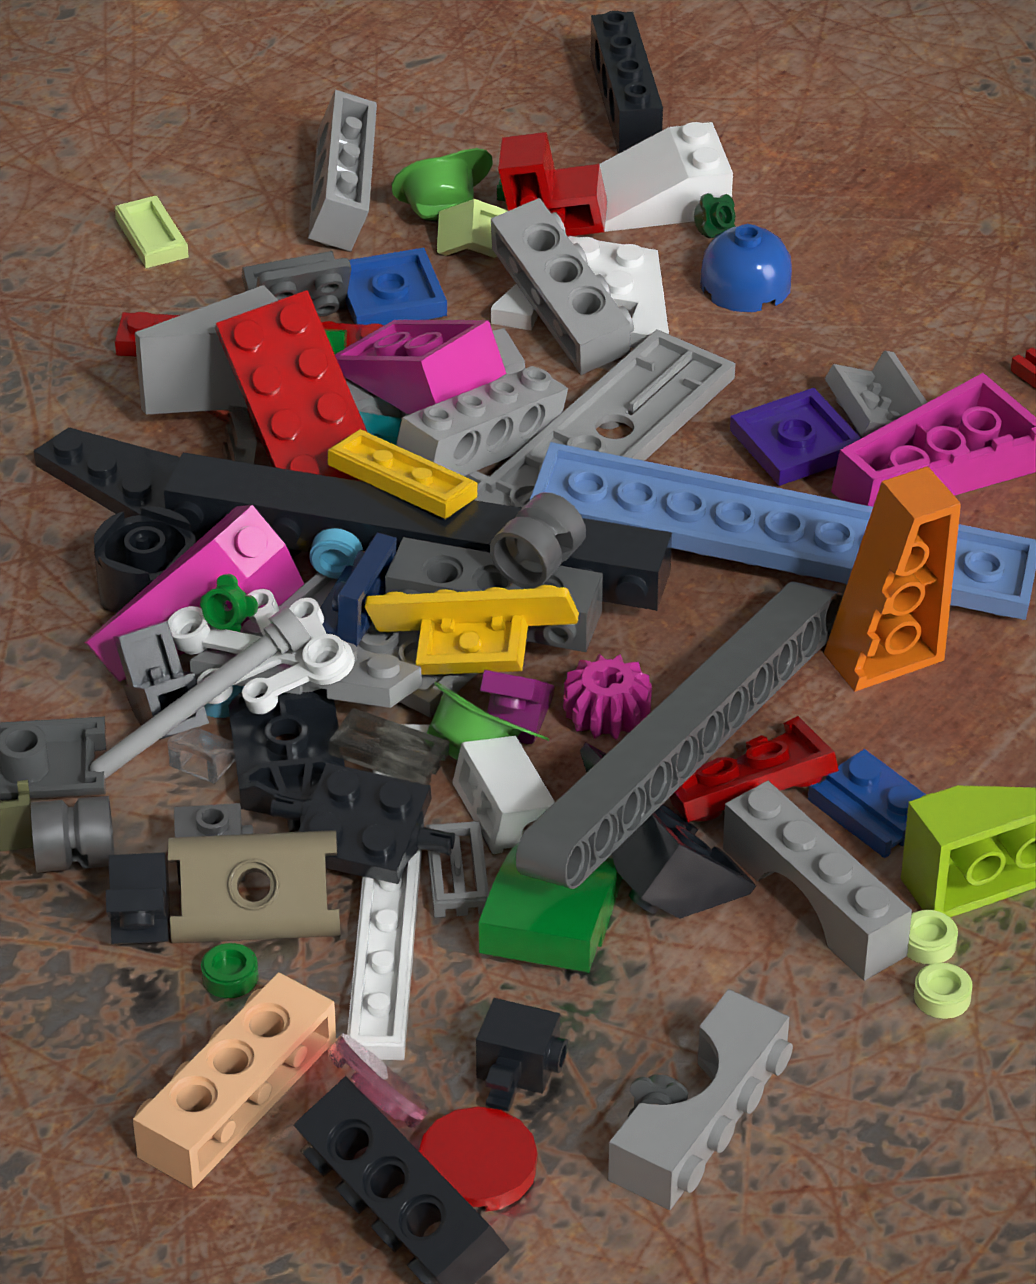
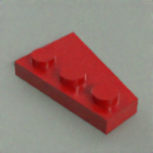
M796 716L783 723L785 728L784 734L770 741L767 740L766 736L760 735L746 742L747 751L736 759L717 757L702 765L670 796V800L687 822L693 820H712L722 814L723 810H725V803L766 781L772 783L779 791L793 786L808 787L820 782L823 776L839 771L835 751L799 716Z

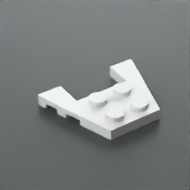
M568 237L573 244L578 243L583 248L588 260V266L594 274H601L609 286L611 297L617 306H624L630 316H632L634 331L630 333V347L636 348L656 329L669 334L658 250L642 248L635 244L624 245L599 241L591 237ZM517 284L496 301L491 308V324L532 330L538 317L537 312Z

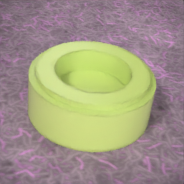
M920 910L912 913L907 956L918 963L929 965L943 963L950 959L955 953L957 946L958 928L955 922L946 914L935 910Z
M934 963L925 966L918 972L915 979L914 1000L921 1011L935 1018L948 1019L957 1017L968 1009L972 995V980L962 968L949 963Z

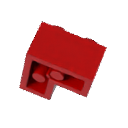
M547 132L502 137L498 171L508 211L540 198L550 213L556 212L560 216L568 237L605 232L607 196L600 164L555 169Z

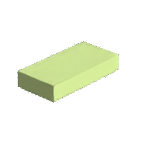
M157 196L115 206L116 221L145 268L189 257L188 244Z

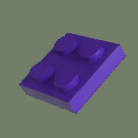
M815 388L731 415L730 431L779 486L837 466L840 450L861 439Z

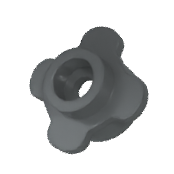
M652 1075L648 1078L639 1077L632 1082L630 1087V1093L634 1096V1107L630 1109L628 1117L639 1103L659 1105L680 1103L688 1099V1091L678 1081L666 1075Z

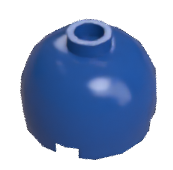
M751 224L729 228L717 234L704 251L700 288L703 293L705 289L711 293V302L731 311H762V303H767L774 299L775 306H777L790 294L792 276L791 256L781 238L767 229Z

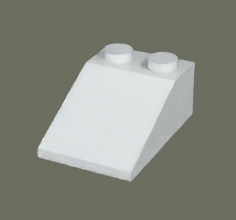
M691 122L683 126L668 127L600 163L607 196L605 232L694 222V211L703 194L711 193L713 197L717 198L728 194L732 197L733 172L712 122Z

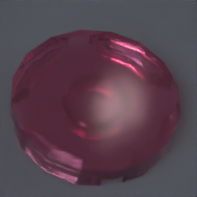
M342 1033L329 1047L328 1056L337 1068H342L346 1063L355 1070L351 1077L355 1082L354 1085L395 1120L400 1119L403 1122L405 1121L408 1127L416 1128L429 1113V1108L403 1079L376 1055L350 1036Z

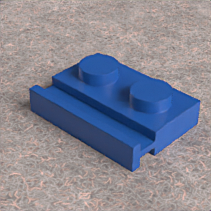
M866 749L838 766L839 771L826 775V779L821 783L809 786L808 800L883 858L888 857L891 854V848L897 844L904 846L908 802L926 795Z

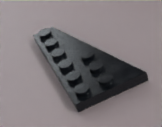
M70 427L34 450L35 466L113 513L117 514L124 511L125 518L141 515L140 507L165 508L164 488L180 457ZM193 533L196 542L204 536V534ZM288 549L292 558L302 552Z

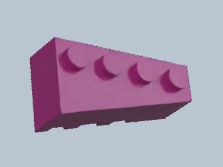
M981 373L841 449L831 492L841 501L873 507L882 481L926 466L935 473L953 495L1035 473L1036 417L987 375Z

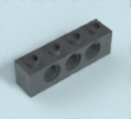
M403 537L385 576L386 593L422 594L434 593L442 589L468 592L484 591L491 587H500L507 590L530 589L515 585L505 578L494 565L492 557L488 552ZM559 566L543 585L564 587L569 590L579 612L578 623L528 626L526 641L587 652L602 613L603 573Z

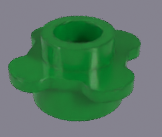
M232 574L219 576L216 588L207 592L200 599V607L205 620L212 627L220 630L227 629L240 632L241 623L247 617L254 616L258 611L256 598L252 595H246L238 586L237 578ZM227 600L232 603L231 610L227 607Z

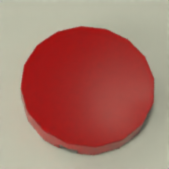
M477 1106L454 1110L437 1119L423 1134L419 1152L472 1207L485 1206V1212L500 1210L521 1199L534 1182L538 1160L534 1136L520 1119L499 1109Z

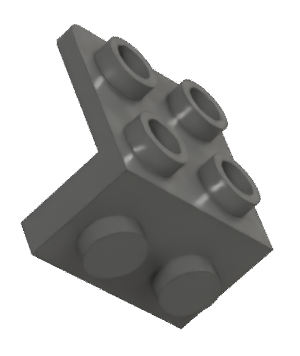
M333 251L242 267L241 276L245 291L264 285L278 300L308 290L318 316H327L345 307L352 268L349 259H335Z

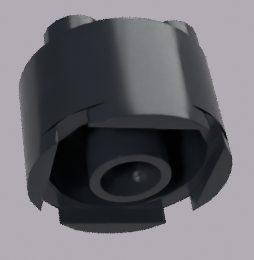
M140 507L141 515L125 518L123 511L109 517L99 526L94 535V555L100 604L104 609L115 613L119 612L196 543L195 535L191 531V525L184 516L166 508Z

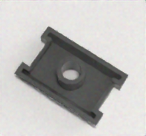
M105 717L0 722V801L18 799L17 781L28 780L31 799L106 795L104 771H89L91 763L95 760V751L106 750Z

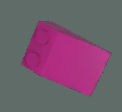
M393 320L335 354L344 377L407 414L415 413L493 382L507 374L489 320Z

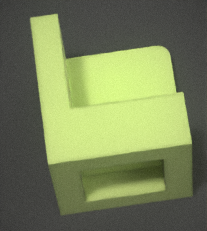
M472 199L439 211L437 253L447 256L464 249H470L494 258L497 257L492 250L491 218L508 210Z

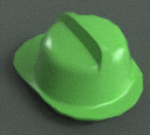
M473 148L442 157L416 161L404 167L396 174L391 184L392 193L399 201L410 204L413 211L420 218L428 221H438L439 211L473 199V187L487 176L493 165L492 155L487 150Z
M435 681L434 685L444 693L427 730V738L432 744L458 760L462 742L509 736L518 737L522 731L549 741V738L484 712L462 696Z

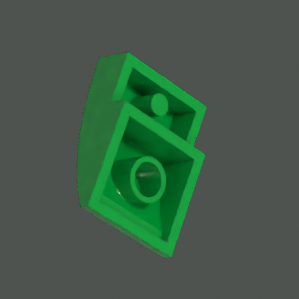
M517 843L500 867L479 920V953L590 973L597 946L602 947L622 881L621 875L616 870L613 858H607L580 886L571 889L521 875L516 867V852L519 844Z

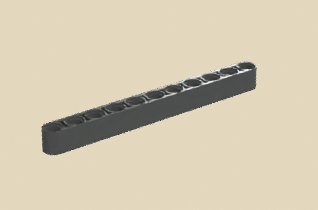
M792 581L788 583L527 828L519 841L516 852L517 871L521 875L571 889L580 886L828 642L843 594Z

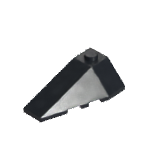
M585 742L580 749V754L586 773L606 753ZM664 804L612 853L617 872L632 888L628 894L629 897L640 907L652 914H656L660 908L681 919L750 895L757 885L720 848L714 846L711 850L704 841L698 838L695 834L699 829L691 822H687L685 818L680 817Z

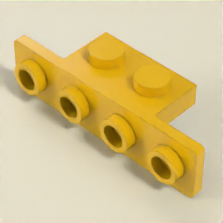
M541 585L535 589L514 590L491 587L484 591L468 592L442 589L434 593L422 594L388 592L385 595L367 596L364 606L376 629L380 632L420 630L415 665L421 667L422 675L484 673V670L494 672L522 671L528 626L577 624L579 616L569 590L553 585Z

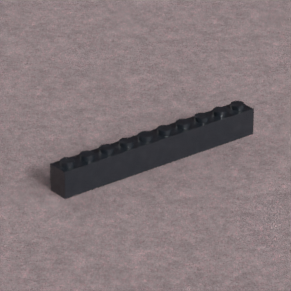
M184 452L164 488L165 508L184 516L190 523L193 533L205 535L235 507L253 505L286 544L287 549L305 552L311 551L313 540L318 533L326 529L336 528L346 530L355 535L361 542L364 551L367 550L378 532L397 538L396 552L403 537L490 553V543L494 536L510 520L514 519L522 509L473 500L444 519L366 482ZM583 518L586 526V537L566 561L561 562L560 566L603 573L602 602L657 611L671 572L672 532Z

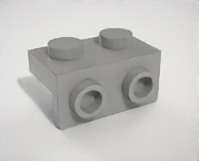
M883 351L872 371L833 364L825 377V381L836 396L837 403L845 410L854 424L856 433L862 438L928 403L894 352Z

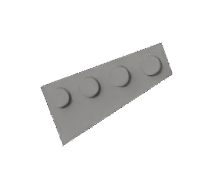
M251 620L246 621L241 626L240 632L263 636L258 624L253 623ZM346 642L350 645L355 657L354 666L346 677L328 685H319L309 681L286 691V693L301 695L302 692H311L322 688L327 690L328 699L391 708L422 686L421 667L400 661L393 655L376 654ZM208 648L190 660L191 672H194L196 679H198L204 671L211 668H220L238 654ZM279 664L235 685L245 686L250 680L259 677L267 679L293 665Z

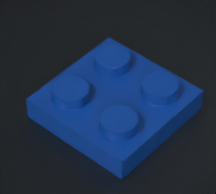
M425 248L349 260L352 270L346 305L354 324L368 325L376 323L386 325L393 320H429L447 316V300Z

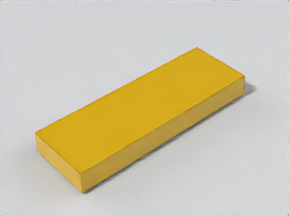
M361 429L328 450L329 466L444 519L477 498L478 483Z

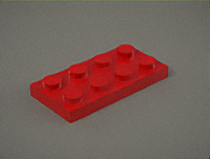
M308 290L217 322L215 325L216 333L272 467L361 481L328 465V450L360 429L366 432L367 430Z

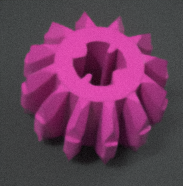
M599 653L595 662L579 660L577 668L567 672V679L564 682L563 708L566 711V718L574 722L576 731L591 730L594 739L598 738L601 734H610L617 740L621 731L630 733L651 712L652 685L649 681V675L642 673L639 662L624 663L621 654L613 660L605 659Z

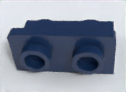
M377 532L367 550H360L353 566L348 565L345 567L320 607L324 616L322 625L326 634L336 635L341 640L352 643L356 647L359 645L372 623L364 607L366 597L386 594L385 576L396 554V537Z

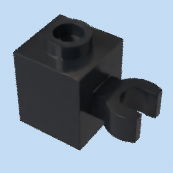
M493 998L476 1038V1078L486 1080V1087L491 1088L486 1100V1107L509 1112L514 1102L517 1088L543 1094L551 1073H560L562 1071L567 1055L568 1040L560 1038V1013Z

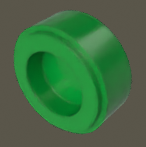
M225 943L211 948L206 952L201 961L203 985L209 993L220 998H237L249 993L256 986L259 978L258 961L255 953L250 948L237 943Z

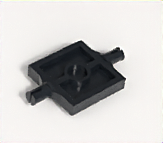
M327 763L316 790L306 801L275 794L274 800L271 803L270 814L272 817L276 816L301 822L298 832L336 830L337 855L325 856L326 868L399 884L407 862L417 853L419 848L450 856L452 853L451 849L453 850L455 843V833L424 827V817L432 799L431 785Z

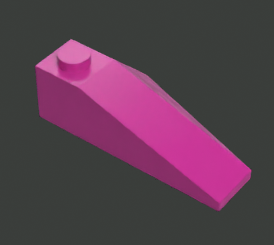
M253 505L237 506L84 643L115 679L122 681L126 677L113 636L162 620L168 621L176 611L184 607L195 606L201 608V597L216 588L219 576L223 574L234 575L238 580V586L246 595L257 589L270 590L275 597L278 607L301 588L304 582L286 544ZM227 600V607L231 610L232 603ZM247 617V618L241 623V626H243V624H244L246 621L250 620L249 617ZM176 648L178 656L185 654V652Z

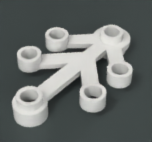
M257 589L248 595L256 598L258 607L261 605L265 606L258 608L257 613L249 617V619L253 623L258 624L264 636L266 633L263 629L271 624L269 618L279 611V607L270 590ZM299 599L289 608L304 626L311 640L296 652H293L291 649L283 655L279 651L235 683L237 684L282 663L293 665L267 679L259 677L246 683L242 690V696L252 713L264 714L271 711L278 702V695L311 681L319 685L332 684L346 677L352 670L355 657L350 645L336 635L326 634L322 625L324 616L315 599ZM195 606L179 609L168 620L175 647L190 655L199 654L207 648L239 654L261 638V636L216 629L205 620L202 609ZM211 668L204 671L198 677L197 684L219 668ZM231 686L210 701L209 704H219L227 700L232 694L233 687ZM265 693L263 696L255 698L259 694Z

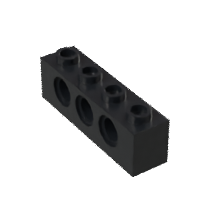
M609 11L605 14L591 15L590 59L619 154L662 131L663 105L634 13Z
M347 1076L341 1079L293 1124L308 1142L300 1152L323 1177L332 1169L336 1172L342 1181L335 1189L358 1214L368 1207L378 1217L370 1227L394 1253L403 1245L411 1252L414 1258L406 1265L423 1284H475L510 1251L487 1221ZM368 1147L362 1156L353 1160L358 1151ZM404 1184L396 1195L388 1198V1195L395 1187ZM440 1222L435 1232L423 1237L425 1231L432 1224Z

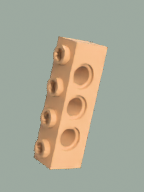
M280 972L262 989L255 990L247 999L244 1008L227 1025L219 1026L212 1034L208 1044L191 1061L182 1063L174 1073L172 1080L154 1098L147 1099L139 1107L133 1118L137 1158L194 1189L336 1041L334 1001Z

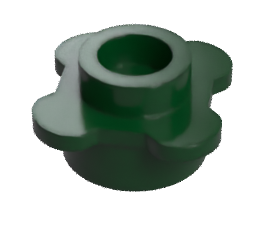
M707 193L701 196L694 211V222L698 231L705 237L714 238L717 234L736 227L734 224L736 218L735 204L730 195L724 194L717 198L713 197L711 193Z

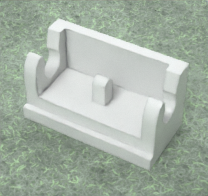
M516 736L462 742L452 783L474 822L480 821L481 834L492 854L503 853V849L513 848L519 843L523 833L526 831L523 828L528 823L536 821L555 801Z

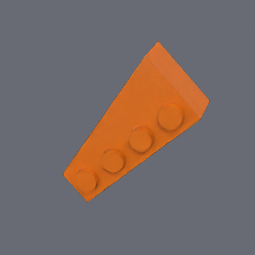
M928 466L881 482L824 651V655L854 692L942 662L945 658L961 503Z

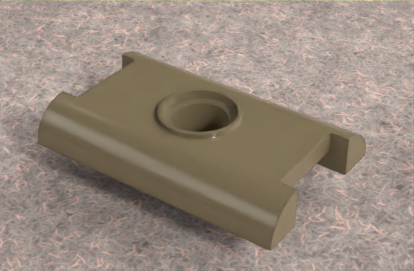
M336 830L168 838V861L170 863L180 862L182 916H170L172 944L340 936L339 909H327L325 856L337 855ZM252 872L266 875L271 884L267 896L256 902L247 901L239 894L240 881L245 875Z

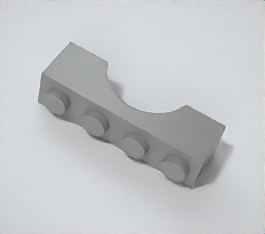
M766 781L725 803L723 850L757 882L774 872L790 879L804 893L816 911L825 933L828 948L862 980L869 979L907 957L912 909L772 783Z
M728 989L699 1027L698 1065L710 1077L712 1083L702 1093L680 1103L668 1105L639 1103L609 1142L608 1181L668 1210L672 1209L684 1191L688 1193L693 1192L703 1176L708 1159L714 1151L721 1153L725 1150L734 1133L735 1123L744 1112L750 1114L754 1111L762 1097L764 1085L771 1075L775 1074L778 1076L786 1068L793 1049L792 1043L788 1042L789 1016Z

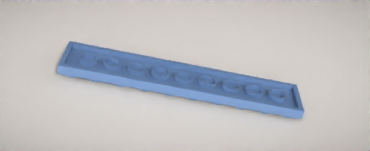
M550 442L530 497L531 500L541 492L554 493L564 497L574 505L582 518L672 532L671 548L743 562L748 565H758L792 572L802 576H812L841 582L846 585L873 509L871 506ZM959 524L950 606H959L993 613L998 616L1026 620L1036 571V540Z

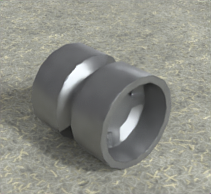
M541 492L535 495L518 512L516 517L510 520L494 536L490 543V555L494 565L510 582L522 588L535 589L543 585L559 568L561 562L566 561L582 544L586 537V526L578 510L564 497L554 493Z
M109 796L78 798L74 807H68L63 800L31 802L33 848L37 873L68 870L73 861H78L83 868L109 866V855H114Z

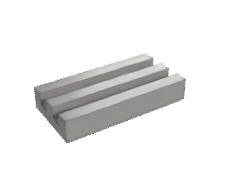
M480 821L426 825V828L455 833V843L450 855L454 893L444 894L440 853L427 850L434 918L446 917L445 909H456L457 916L468 915V908L478 907L479 914H482L489 890ZM459 836L470 837L476 891L466 892Z

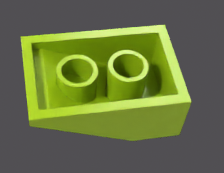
M957 785L936 793L926 794L908 802L901 880L923 910L939 911L951 918L1036 888V788Z

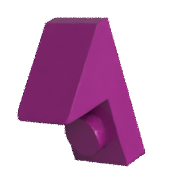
M484 670L480 691L491 694L487 710L488 714L539 733L553 699L555 686L536 679ZM524 731L517 737L520 743L532 744L537 736Z

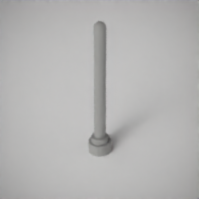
M287 606L283 607L269 618L271 624L263 629L266 633L264 636L94 760L90 765L89 771H104L105 779L276 652L279 651L282 655L289 649L296 652L311 640L308 632Z

